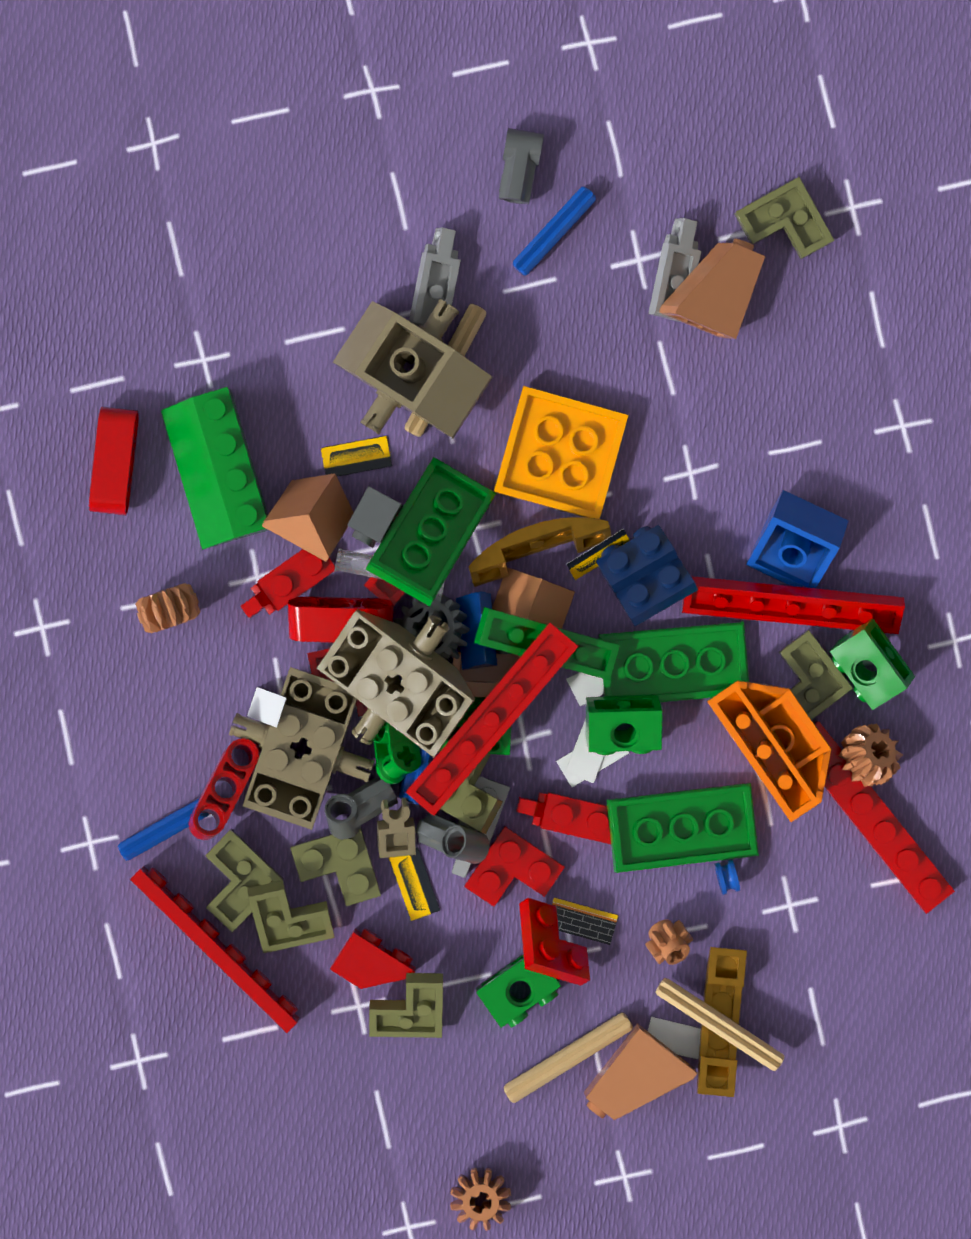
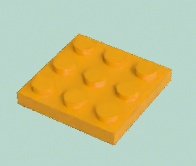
M523 386L494 492L582 517L600 519L628 415Z

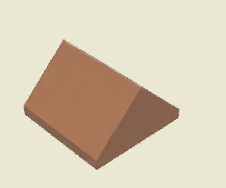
M334 473L292 480L262 526L327 562L349 526L347 524L354 512Z
M507 567L509 576L502 579L492 609L547 625L551 622L555 627L562 629L575 592Z

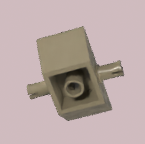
M439 299L423 326H416L394 311L373 301L370 303L333 361L337 366L377 390V398L360 423L380 435L381 430L396 407L400 409L402 406L452 439L455 437L493 378L459 352L443 343L442 336L459 313L456 308L450 304L447 305L444 300ZM406 362L415 364L411 371L407 372L403 368Z
M357 609L317 667L318 670L367 706V711L352 730L355 738H358L360 734H364L360 739L362 743L372 744L384 723L388 722L434 758L474 702L475 697L459 670L434 651L450 629L446 622H443L441 626L438 625L442 620L441 618L430 615L418 636L415 637L397 623Z
M290 667L280 695L286 697V701L277 728L236 713L233 723L244 726L247 730L233 725L229 735L251 740L253 743L259 744V749H262L243 807L312 830L332 774H336L338 771L368 782L371 772L359 769L357 766L372 770L375 760L344 751L345 747L342 746L357 699L333 681ZM302 738L308 740L307 746L312 748L311 754L305 753L302 757L296 755L297 750L293 748V742L298 743Z

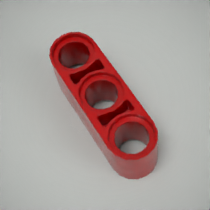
M111 407L100 408L89 496L90 512L125 516L128 513L139 424L138 410Z
M308 596L292 598L288 601L289 638L300 642L334 643L357 609L393 622V603L390 600L379 598Z
M245 738L237 739L223 752L188 822L192 835L197 839L210 840L217 836L225 827L259 759V750L251 740ZM232 750H244L249 756L248 765L240 766L234 763L231 755ZM216 782H228L232 787V796L230 798H222L217 795L215 791ZM209 813L214 816L216 820L215 829L207 831L201 828L198 823L199 814Z

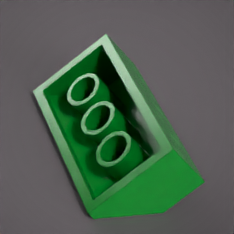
M228 387L191 397L161 410L202 550L268 531V529L262 526L268 516V512L231 390Z

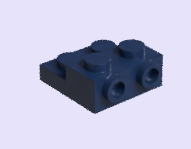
M659 524L653 528L645 526L638 529L634 533L633 539L622 546H608L602 552L601 558L596 560L604 579L634 626L639 625L698 590L694 580L679 559L676 550Z

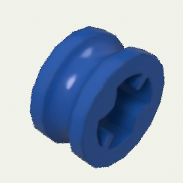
M728 860L726 865L715 863L716 876L722 895H726L730 889L735 890V892L740 891L738 875L733 860Z

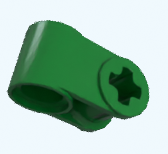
M385 722L374 738L376 771L384 782L397 784L405 778L406 774L412 773L419 768L422 757L418 745L388 722Z

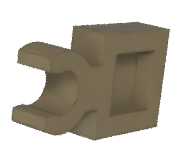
M402 798V806L398 810H390L387 799L381 802L384 820L377 821L379 858L416 855L415 824L413 817L409 818L410 809L407 798Z

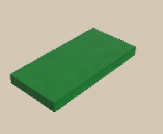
M433 457L368 563L366 570L430 607L496 493Z
M744 622L599 634V639L620 645L610 680L603 679L604 697L658 695L660 702L714 697L737 680L749 682Z
M751 783L606 800L615 873L759 856Z

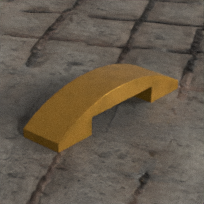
M570 517L543 521L519 529L493 543L468 566L473 585L476 587L509 576L506 566L507 562L574 541L577 553L589 550L611 537L610 525L608 521L601 519Z
M710 947L703 1002L739 1025L747 950ZM702 1024L699 1044L697 1094L734 1097L737 1047Z

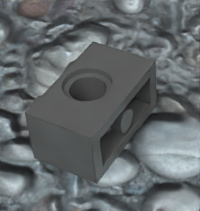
M368 486L347 524L354 530L352 537L372 548L376 542L381 544L403 505Z

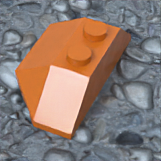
M737 680L707 701L790 822L822 802L831 747L790 688Z

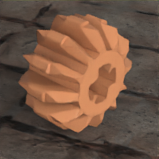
M186 583L142 597L135 604L140 624L142 623L145 632L148 633L158 632L195 619L200 613L197 595L193 592L191 585Z
M877 723L869 724L868 726L860 725L854 728L841 741L844 749L841 750L838 756L846 760L842 770H850L852 772V781L861 780L864 787L873 786L874 784L882 785L888 782L892 775L896 774L901 768L897 761L900 760L903 754L895 749L899 740H891L889 738V729L880 730Z
M472 1168V1180L469 1181L466 1176L461 1174L458 1176V1182L463 1188H451L450 1194L458 1198L450 1203L451 1210H462L457 1216L459 1223L465 1222L470 1217L471 1230L477 1228L478 1221H483L486 1231L490 1230V1218L501 1224L504 1221V1217L498 1210L510 1211L511 1204L503 1200L511 1196L510 1188H500L504 1183L502 1175L497 1176L491 1181L492 1170L490 1168L485 1169L483 1177H478L477 1169ZM480 1192L486 1193V1200L490 1199V1201H483L481 1206L475 1205V1198L471 1199V1197H478Z

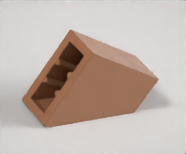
M734 239L733 243H717L661 305L659 313L719 338L736 339L765 256L754 252L753 244L740 239Z
M637 1023L584 1091L586 1099L589 1100L586 1106L602 1119L608 1115L613 1120H616L693 1080L697 1072L692 1065Z

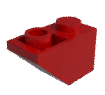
M364 928L362 932L357 929L353 930L332 963L330 970L358 988L363 989L406 979V973H415L416 967L411 964L413 961L411 956L398 948H394L391 952L380 945L383 940L381 937Z

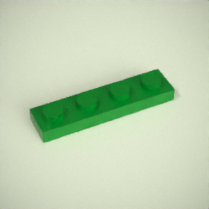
M484 607L474 643L521 656L547 624ZM558 628L579 646L562 667L610 680L620 645Z

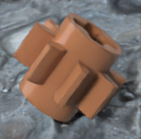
M665 919L651 927L648 933L651 940L645 943V946L658 964L665 960L668 964L674 965L683 961L690 952L688 943L692 942L693 938L680 920L673 924L670 920Z

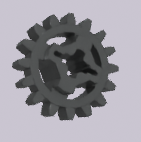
M438 593L430 607L414 597L412 598V608L402 606L401 610L405 616L403 619L395 618L394 623L401 625L417 637L430 615L441 618L442 620L438 625L441 626L443 622H446L450 629L434 651L447 661L450 656L455 659L460 658L456 649L458 646H467V642L461 639L462 634L470 632V628L462 624L467 618V614L459 610L461 606L459 603Z

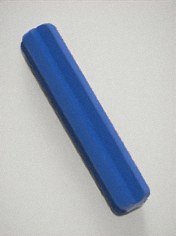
M582 186L513 260L514 268L522 275H528L596 200L594 193L585 186Z
M199 798L120 842L118 849L123 858L129 861L188 828L190 816ZM201 813V814H199L198 821L204 819L205 817H207V816H209V815H211V814H209V813Z

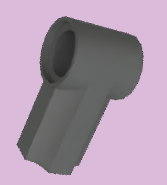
M508 128L503 154L505 165L499 188L500 200L516 204H529L535 168L539 166L544 134Z
M377 776L347 795L337 794L332 796L326 802L324 810L331 834L341 840L350 839L359 832L362 824L382 813V800L387 799L389 808L396 805L398 800L390 784ZM341 814L350 815L348 818L344 820L335 819Z
M430 813L418 822L415 831L418 835V842L443 852L449 858L477 864L482 862L489 852V839L487 835L480 831L466 828L436 814L433 816Z

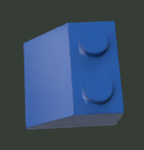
M782 490L768 515L746 565L790 586L816 589L840 549L849 520Z

